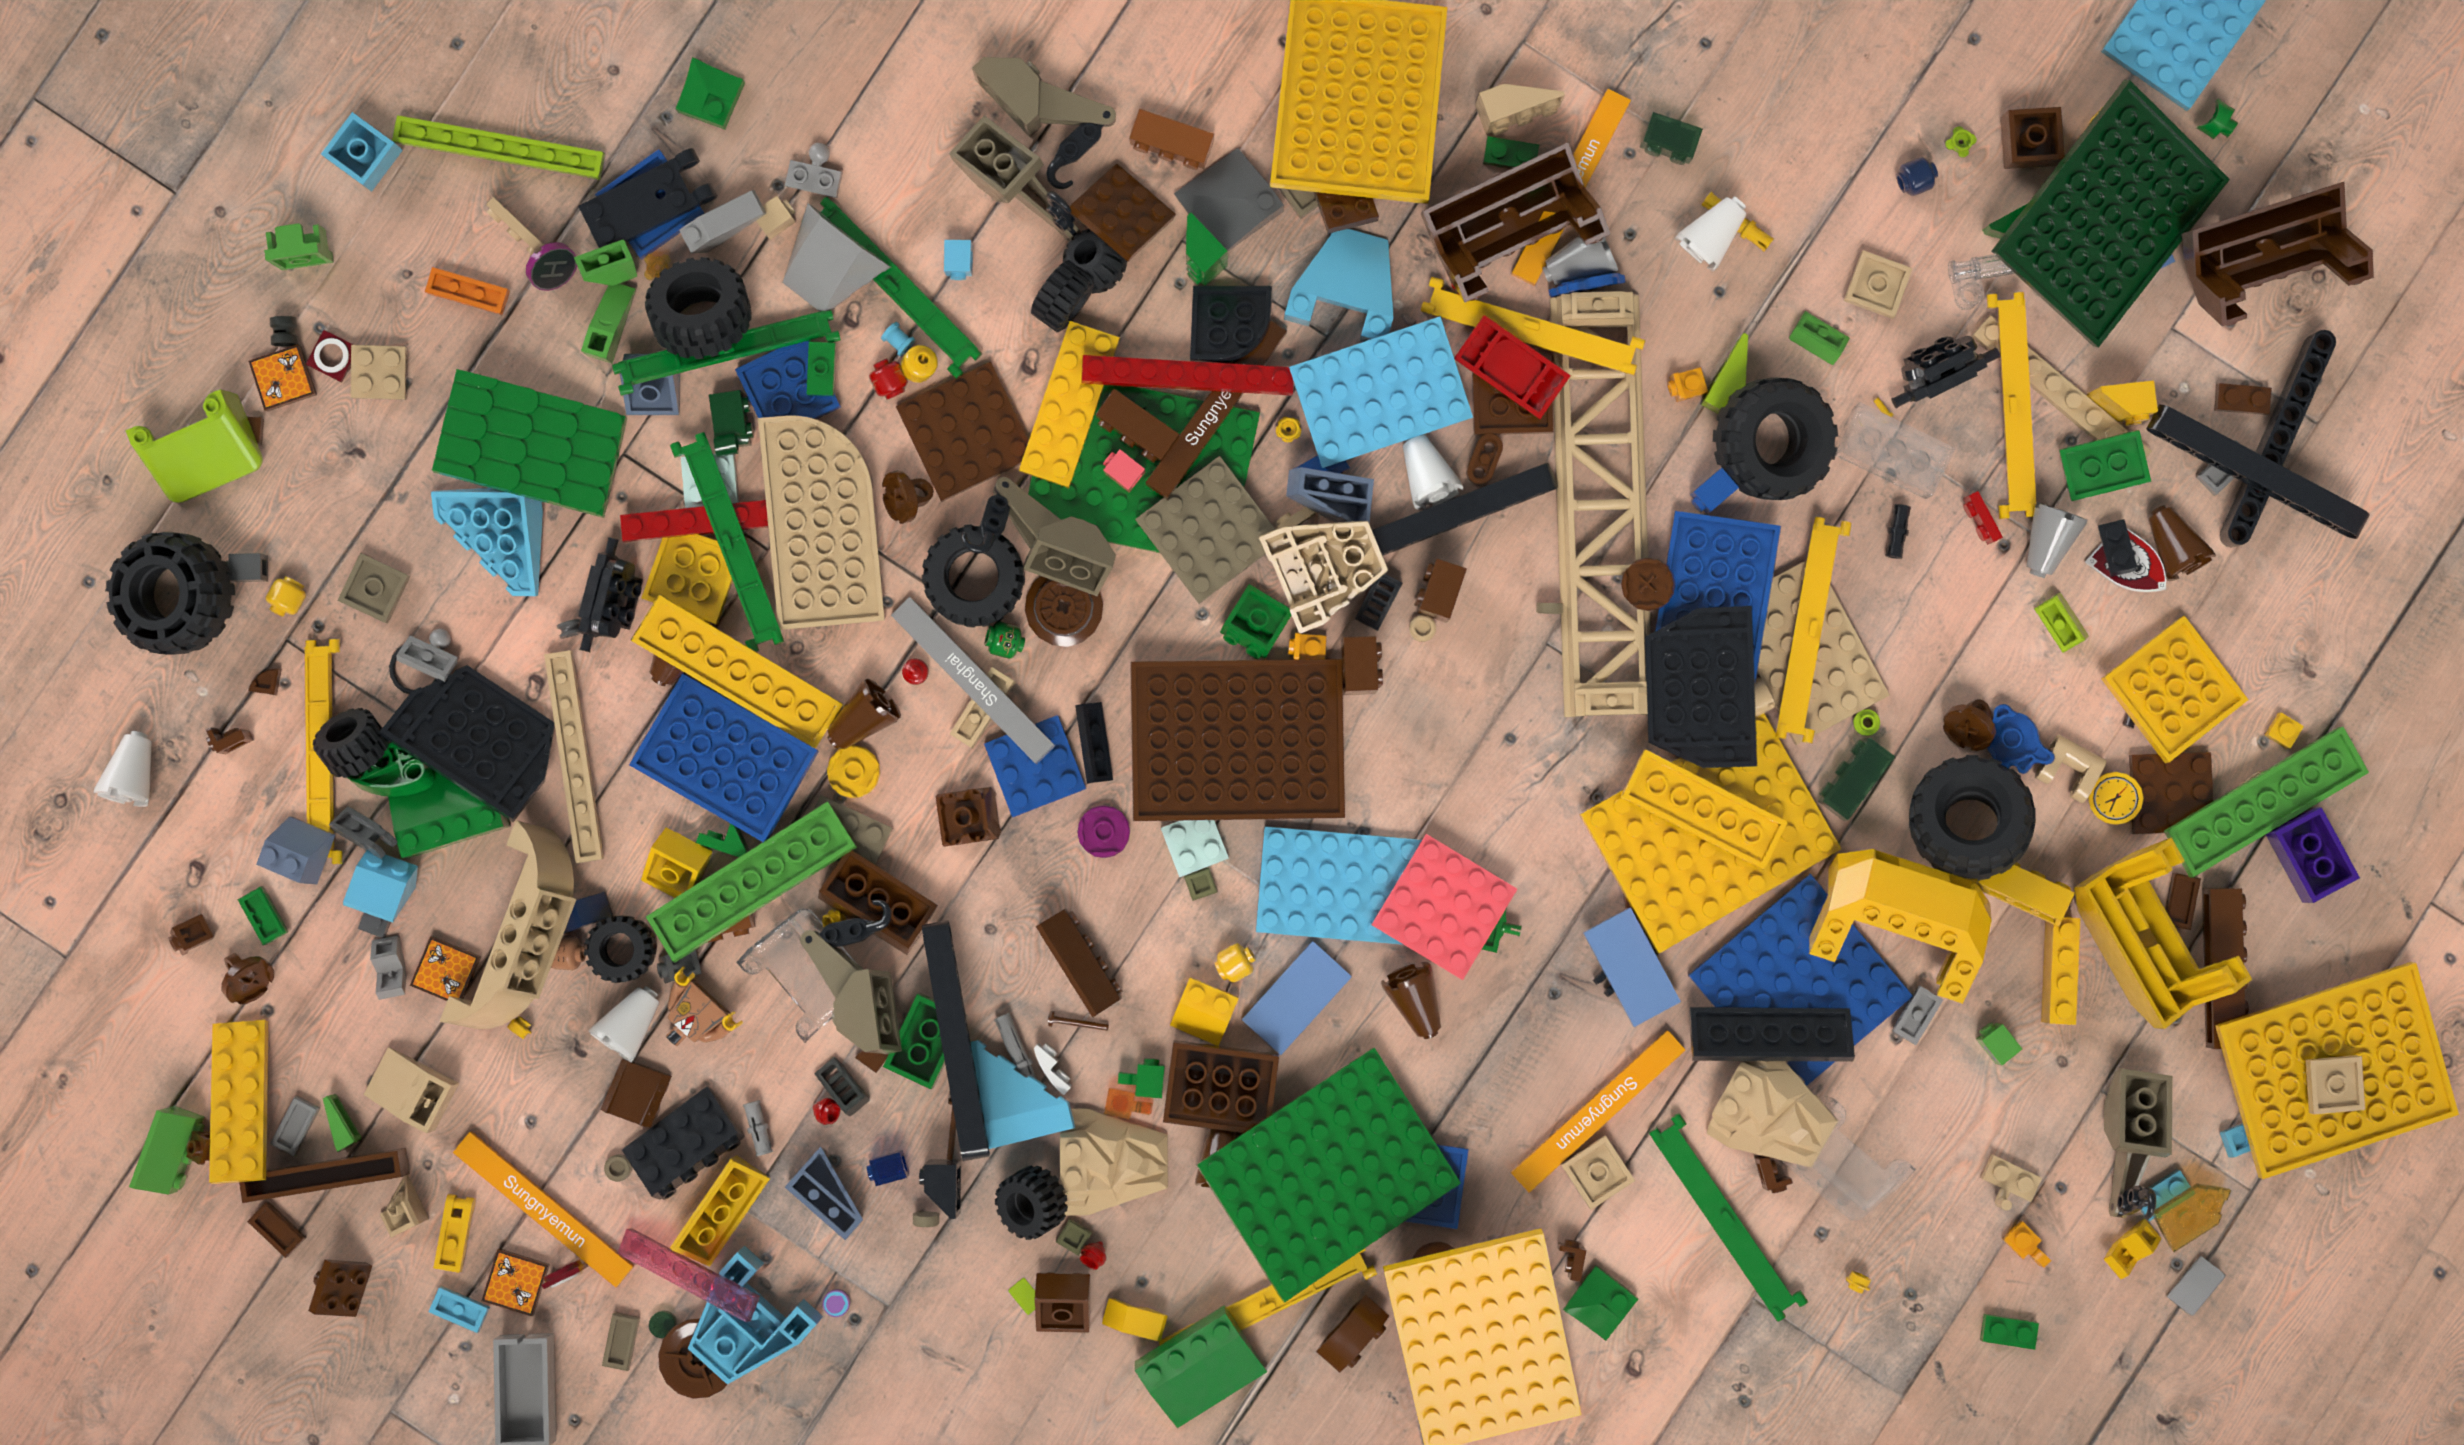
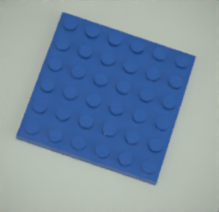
M1811 874L1806 875L1688 974L1689 978L1714 1007L1850 1008L1854 1046L1913 997L1853 924L1835 962L1809 954V936L1828 896ZM1788 1061L1787 1064L1797 1075L1801 1076L1805 1081L1804 1084L1807 1086L1836 1061Z

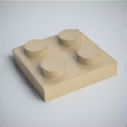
M1863 250L1858 259L1844 302L1894 319L1913 268Z
M351 345V398L406 400L407 347Z
M2353 1055L2306 1060L2309 1113L2325 1114L2365 1110L2362 1056Z
M1605 1135L1561 1164L1590 1210L1635 1181Z

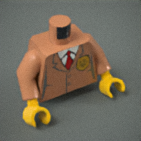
M683 966L675 974V982L671 988L667 1006L670 1012L668 1019L675 1026L666 1035L667 1039L675 1046H678L686 1037L694 1043L699 1040L703 1043L720 1040L743 1024L742 1020L738 1023L734 1022L733 1015L736 1013L735 1011L730 1013L696 980L691 981L695 977L693 972L687 977L683 973L685 969Z

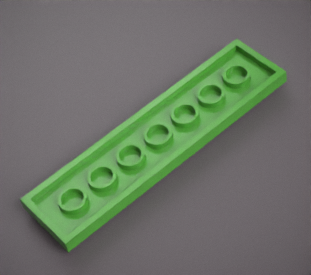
M2338 727L2164 830V833L2168 839L2172 837L2185 861L2182 865L2188 876L2195 877L2365 776L2369 771L2345 728Z
M827 801L647 915L646 918L672 961L677 962L857 846Z

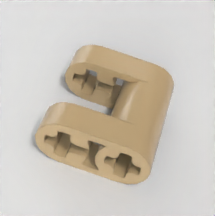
M2058 734L2048 748L2055 754L2054 762L2048 765L2040 763L2035 773V778L2045 784H2049L2061 763L2080 772L2071 789L2070 797L2080 803H2084L2098 781L2106 765V759Z

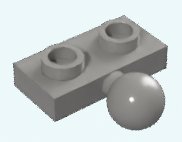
M815 143L810 147L809 157L812 160V165L790 160L785 182L786 187L838 198L843 172L822 167V164L830 157L829 148L825 144Z
M444 629L434 630L429 637L430 644L409 635L396 655L397 661L445 682L458 663V657L442 650L447 648L451 642V636L448 631Z

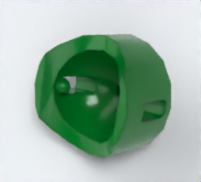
M2217 98L2212 118L2207 123L2197 126L2196 129L2212 139H2215L2219 133L2228 138L2238 125V122L2231 118L2235 109Z

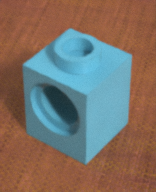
M944 240V272L946 276H950L951 280H966V276H972L973 244L971 240Z

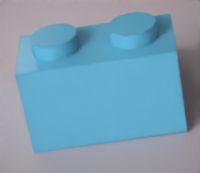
M367 850L356 865L343 900V905L393 923L416 888L418 866L388 855L380 859Z

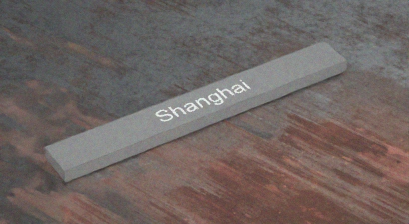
M911 597L891 614L910 636L1035 764H1038L1055 747L1052 741Z

